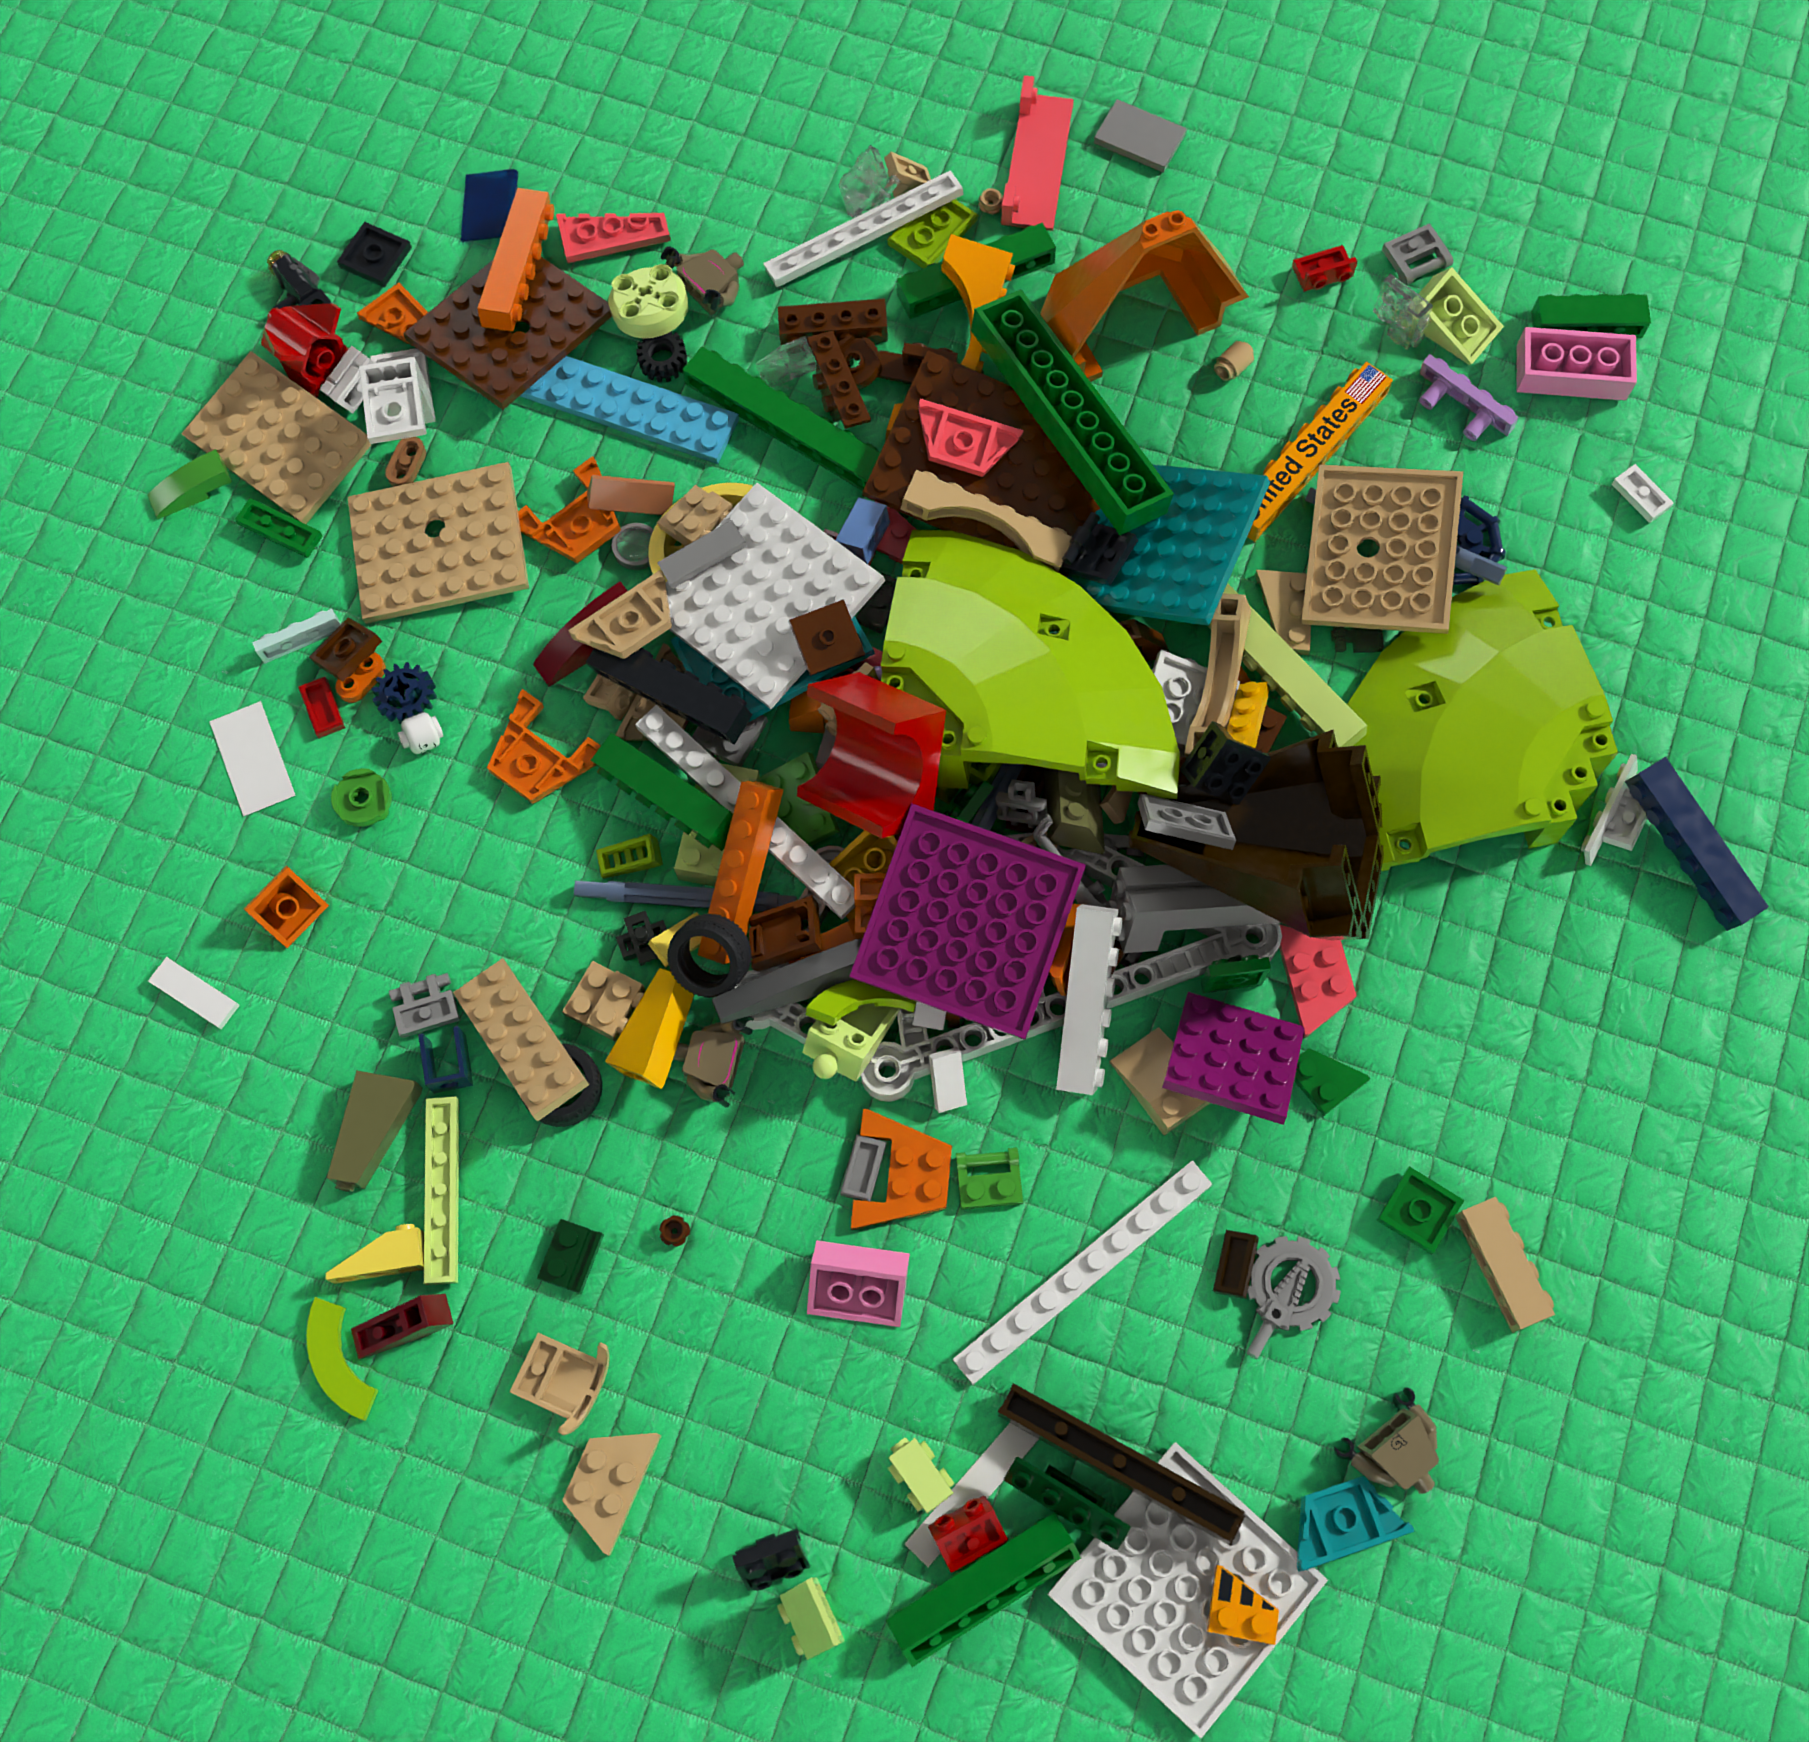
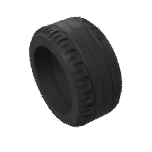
M717 914L699 915L688 920L672 937L667 954L668 966L672 972L671 974L674 975V979L685 990L694 995L714 998L734 989L748 972L752 957L750 942L747 936H745V932L734 921H730L731 919ZM696 936H704L717 941L728 954L730 961L729 973L716 975L701 969L691 956L690 939Z
M564 1043L562 1045L574 1063L584 1071L585 1079L589 1086L584 1088L582 1094L574 1103L563 1108H556L539 1120L546 1125L554 1127H567L585 1120L595 1110L602 1095V1078L593 1059L579 1047Z

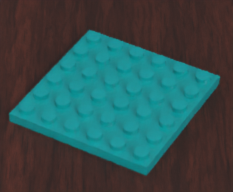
M1152 464L1174 493L1167 514L1129 531L1136 535L1138 542L1111 586L1071 574L1067 578L1080 585L1106 611L1209 626L1270 481L1266 475ZM1101 509L1095 512L1100 516L1098 524L1114 528Z

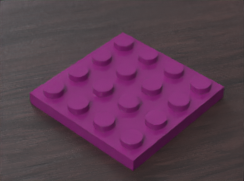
M1187 992L1162 1088L1284 1125L1305 1028L1298 1024Z

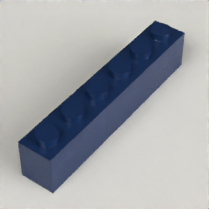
M1666 757L1625 781L1631 796L1639 802L1646 812L1649 822L1659 831L1666 847L1674 853L1680 862L1681 869L1689 875L1697 887L1699 895L1706 900L1714 912L1716 920L1723 925L1726 931L1743 925L1769 907Z

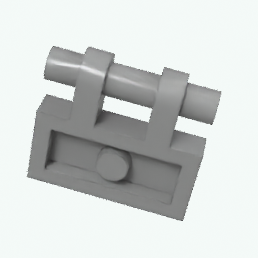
M448 973L438 976L431 974L426 976L425 980L412 984L408 981L400 984L399 988L389 990L392 1002L401 999L404 1004L392 1008L401 1038L460 1021L453 992L451 990L440 991V987L451 984ZM429 991L430 996L414 1000V995Z

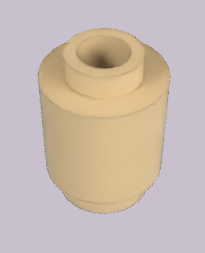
M1235 341L1217 358L1214 365L1216 374L1225 381L1235 379L1254 361L1252 347L1246 342Z

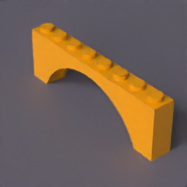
M951 234L943 256L941 271L952 281L961 294L969 316L970 343L961 365L981 373L984 362L980 361L982 352H987L971 332L974 310L1006 296L1008 289L1003 288L1005 280L1011 281L1015 265L1011 264L1013 253ZM903 403L894 405L887 426L885 440H887Z

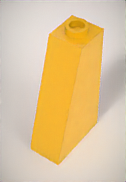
M662 968L658 969L605 1060L607 1064L624 1076L662 1089L666 1082L694 997L693 993L685 990L684 987H681L680 983H677L671 971Z

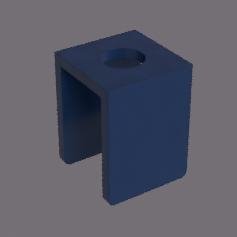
M458 1026L453 1027L460 1073L437 1078L432 1043L423 1033L418 1034L425 1085L434 1094L473 1086L466 1035Z

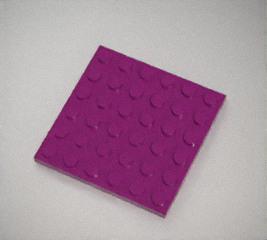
M911 804L849 978L1025 1040L1086 865Z

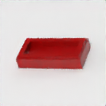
M325 676L298 686L318 739L345 729L330 684Z

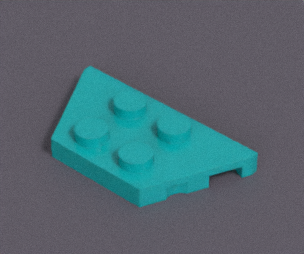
M1364 1476L1302 1496L1297 1570L1298 1572L1404 1536L1415 1532L1414 1528L1409 1522L1405 1523L1392 1510L1393 1506L1385 1497L1377 1494L1375 1487Z

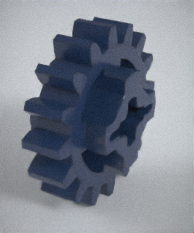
M405 662L404 667L400 669L396 663L393 667L394 671L383 670L385 674L384 679L380 677L375 679L379 687L372 688L376 696L373 698V702L378 707L377 709L382 716L386 715L390 722H393L397 717L401 724L404 719L423 713L425 708L433 709V705L429 700L437 698L433 691L436 685L433 680H430L431 676L429 673L422 671L420 665H416L412 669L409 662ZM403 687H405V693H406V694H405V698H406L405 700H404V698H403V697H404V694H403V693H404V689H403Z

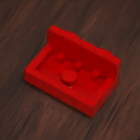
M1340 245L1294 259L1292 268L1305 292L1312 289H1321L1331 283L1349 280L1354 276L1358 261L1356 257L1349 259L1344 246Z

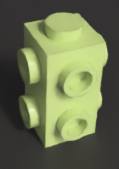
M905 1437L891 1448L893 1454L888 1458L892 1465L888 1467V1470L898 1484L905 1481L911 1490L906 1496L917 1512L923 1508L928 1514L953 1495L950 1487L955 1483L944 1468L938 1471L931 1460L936 1456L925 1441L919 1444L916 1438L909 1442Z

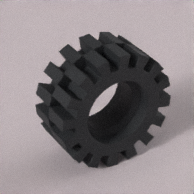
M671 331L655 338H642V342H638L637 357L640 369H642V373L645 376L648 374L650 380L653 381L656 377L657 382L662 383V378H666V382H670V376L673 375L675 379L679 377L678 371L683 374L682 369L687 365V354L682 338L680 339L676 332L674 335H672ZM660 350L672 352V356L665 361H655L652 359V355Z

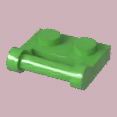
M1017 1147L1008 1148L1006 1152L965 1155V1152L956 1153L961 1210L1023 1204ZM1009 1164L1010 1172L967 1176V1167Z

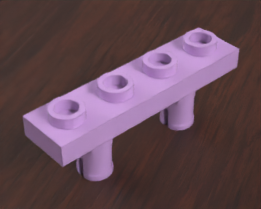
M1429 354L1423 361L1420 374L1433 384L1420 397L1419 402L1422 406L1431 410L1445 393L1449 394L1477 414L1463 431L1464 435L1471 441H1476L1489 425H1492L1506 436L1512 432L1518 420V416H1516L1513 409L1507 405L1499 404L1488 391L1478 389L1471 384L1468 377L1451 370L1444 360Z

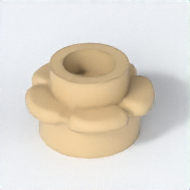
M992 188L983 191L979 197V208L982 212L989 214L998 213L1000 208H1002L1003 202L1001 193Z

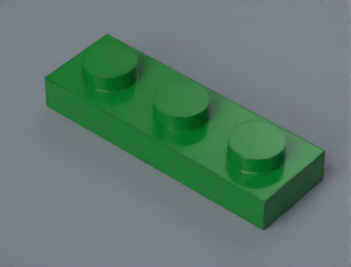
M249 498L235 518L238 525L306 558H309L323 537L319 530L252 498Z

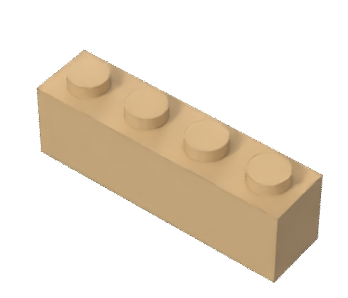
M1493 1197L1459 1212L1455 1218L1511 1332L1514 1333L1555 1315L1553 1300L1547 1291H1543L1538 1281V1270L1532 1261H1528L1523 1251V1240L1516 1231H1513L1508 1221L1510 1216L1505 1205L1499 1203L1497 1197Z

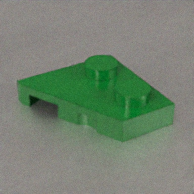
M1309 1048L1299 1056L1294 1081L1321 1114L1325 1116L1371 1078L1356 1069Z

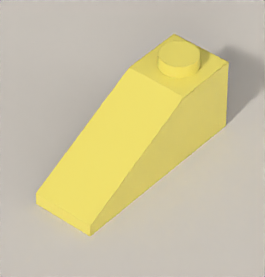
M414 1224L398 1225L395 1227L396 1231L384 1233L325 1273L326 1280L333 1284L424 1270V1231L418 1227L415 1228Z

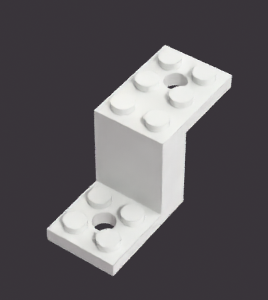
M417 348L370 356L371 360L375 362L374 364L359 366L367 437L370 444L427 435L425 424L435 422L427 356Z

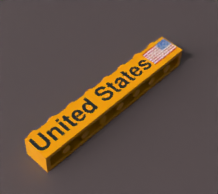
M1367 361L1360 369L1355 368L1348 376L1347 384L1343 388L1341 386L1337 387L1330 397L1331 401L1327 406L1322 404L1314 414V420L1310 424L1306 422L1297 433L1298 438L1293 443L1289 441L1283 447L1278 460H1271L1263 473L1268 477L1270 484L1247 536L1249 539L1256 542L1318 473L1319 465L1327 463L1388 395L1393 379Z

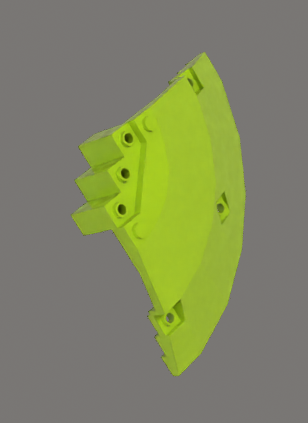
M912 530L903 558L902 577H897L881 660V682L946 709L937 779L939 787L968 789L971 762L1027 764L1079 773L1080 780H1086V784L1116 785L1117 791L1147 792L1148 795L1177 799L1180 752L1163 688L1128 632L1080 585L1040 561L1034 560L1033 557L1021 550L954 531ZM1050 631H1059L1057 634L1049 633ZM1098 763L1107 764L1104 768H1099L1096 765Z
M1536 569L1505 574L1499 586L1486 580L1453 596L1451 599L1448 634L1404 631L1381 652L1347 703L1367 724L1366 735L1353 746L1366 745L1373 776L1380 775L1381 786L1378 793L1379 803H1382L1383 827L1379 829L1380 844L1383 845L1384 852L1381 871H1387L1391 866L1418 862L1422 858H1427L1431 852L1482 839L1524 832L1528 848L1557 843L1578 819L1575 811L1582 806L1597 788L1596 779L1618 754L1610 728L1613 718L1604 691L1573 625H1562L1558 612L1559 604ZM1544 621L1550 622L1552 627H1547ZM1418 698H1425L1428 703L1422 704ZM1406 842L1409 845V849H1402L1399 843Z

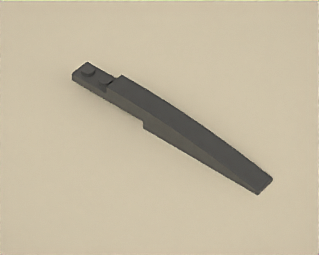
M855 939L809 956L713 998L712 1002L721 1024L817 997L830 987L854 980L849 978L863 939Z

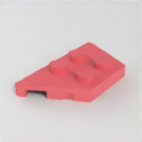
M921 398L918 404L928 460L983 477L1021 439L1023 434L1021 429Z
M1280 925L1282 939L1279 950L1299 1023L1305 1028L1303 1037H1308L1323 1023L1330 1020L1338 1011L1351 1003L1357 995L1341 940L1312 938L1291 927Z

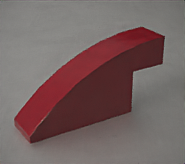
M621 581L603 592L570 619L536 658L533 666L548 687L586 664L585 662L594 647L573 640L568 630L626 593L627 589Z

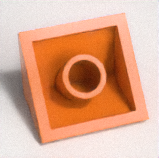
M285 866L244 910L283 946L288 948L329 905L288 866Z

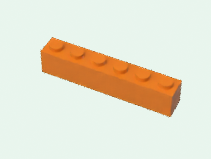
M517 188L477 308L481 327L513 332L516 321L521 320L523 300H527L529 294L528 284L535 277V262L541 258V244L543 240L547 239L549 220L552 221L554 217V205L550 203L549 192Z
M741 781L708 914L725 916L731 919L730 921H734L745 932V936L749 927V919L752 915L784 790L759 781ZM702 936L697 955L721 964L730 963L727 952L717 941Z

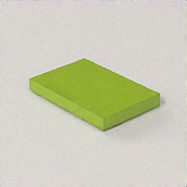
M954 199L900 226L888 238V245L924 269L932 263H938L943 258L950 235L962 237L978 220V214Z

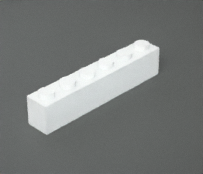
M1084 904L1077 907L1056 1090L1093 1095L1098 1087L1103 1086L1105 1070L1100 1069L1101 1057H1106L1108 1049V1039L1103 1038L1105 1027L1110 1026L1112 1010L1107 1008L1108 997H1113L1115 989V979L1111 978L1112 966H1117L1119 949L1114 948L1115 936H1120L1122 929V918H1118L1119 909Z

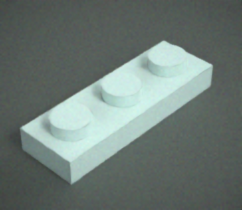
M333 609L320 611L309 619L292 623L287 628L276 633L266 634L252 643L256 653L265 664L329 637L341 623Z

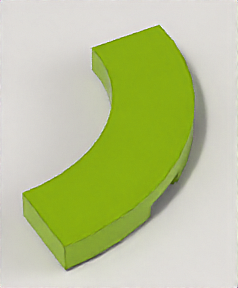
M850 980L830 987L820 993L807 1006L805 1015L834 1026L843 1016L858 1010L860 1005L874 1003L875 1006L895 1007L914 1012L917 1002L857 980Z
M314 1297L308 1317L306 1333L308 1356L314 1375L324 1392L335 1404L352 1416L366 1421L379 1390L364 1383L348 1366L341 1349V1328L346 1308Z

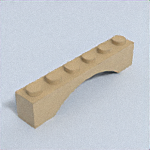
M915 471L901 505V510L926 521L939 517H963L986 523L1001 531L1021 551L1056 572L1059 571L1062 565V558L1070 546L1069 541L1072 538L1063 529L1057 527L1050 528L1042 524L1035 517L1020 515L1007 505H997L990 502L984 495L969 493L960 485L939 480L936 475L928 471Z
M1222 594L1211 620V642L1206 681L1199 708L1189 728L1184 752L1186 757L1189 756L1212 721L1221 724L1227 731L1251 615L1246 595Z

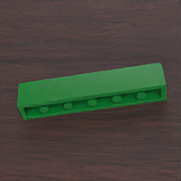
M1043 223L1028 226L1022 231L1002 236L998 240L986 244L987 246L1013 253L1011 264L1015 265L1011 280L1055 263L1056 246ZM942 262L932 263L924 269L913 273H906L897 279V296L909 319L962 300V296L956 286L941 271Z
M611 732L591 759L599 767L597 773L609 782L616 779L618 781L616 786L628 795L634 791L637 794L635 799L647 808H650L652 804L657 808L654 812L669 822L671 818L675 819L677 822L674 825L687 835L692 831L697 835L694 839L709 849L713 845L723 851L733 813Z
M1053 1513L1046 1518L1038 1520L1034 1526L1020 1535L1011 1537L1006 1544L995 1551L983 1555L976 1563L965 1570L955 1573L948 1581L937 1588L927 1591L912 1604L900 1608L885 1621L911 1667H914L1080 1560L1081 1556L1072 1538L1056 1514Z

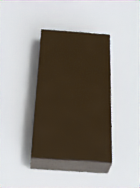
M1226 1230L1213 1288L1215 1293L1246 1299L1259 1240L1257 1235Z

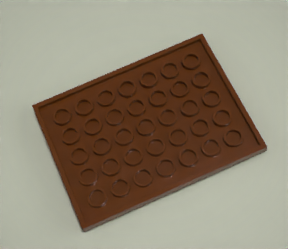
M927 350L862 496L940 530L963 533L1017 550L1020 549L1011 539L986 523L963 517H939L926 521L901 510L903 498L915 471L931 472L939 480L946 483H956L969 493L984 495L990 502L997 505H1007L1013 508L1016 513L1025 517H1035L1042 524L1050 528L1057 527L1063 529L1071 537L1079 526H1083L1091 512L1095 513L1100 509L1011 386ZM920 398L1023 430L1022 437L983 477L929 461L918 410ZM1060 567L1058 573L1067 578L1069 574L1065 573L1062 567Z

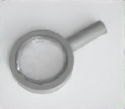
M630 523L621 527V531L612 540V550L615 559L621 566L630 570H641L650 567L648 548L653 529L643 523Z

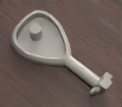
M1047 813L1035 828L1033 837L1041 849L1062 856L1045 834L1050 825L1053 824L1052 818ZM1083 872L1075 895L1077 902L1080 905L1106 907L1107 902L1103 894L1105 888L1101 881L1098 880L1094 883Z

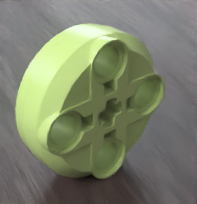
M658 264L651 268L638 269L628 274L618 275L612 281V290L608 299L609 308L618 328L629 336L655 338L665 335L678 327L687 314L688 297L684 283L679 276L672 272L671 267L668 265Z

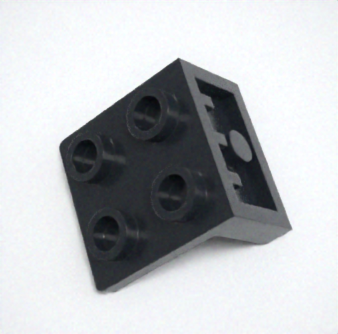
M1212 721L1179 770L1194 788L1232 804L1239 805L1269 763L1271 757L1267 753L1234 740L1221 724Z

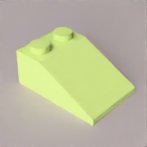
M1452 267L1434 275L1402 312L1420 333L1468 365L1474 363L1504 327Z
M810 1578L779 1596L782 1603L777 1605L784 1623L791 1622L796 1635L792 1636L791 1640L799 1656L805 1654L808 1660L845 1641L818 1578Z

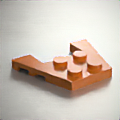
M593 456L573 470L575 476L587 490L592 475L602 476ZM587 491L543 523L527 505L518 511L522 534L575 563H579L621 531L615 511L595 510L588 507Z
M522 689L517 697L518 702L513 714L510 713L509 723L503 736H500L487 769L507 786L534 804L596 766L591 759L601 745L587 737L570 758L565 757L527 729L528 725L543 710L544 706L542 702Z
M863 1109L860 1136L891 1141L892 1147L886 1201L853 1200L851 1230H858L866 1226L879 1223L884 1224L892 1220L905 1217L910 1218L946 1209L952 1145L869 1109Z

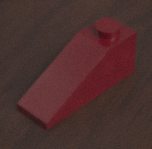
M446 1294L420 1295L351 1328L358 1359H363L429 1336L454 1323Z

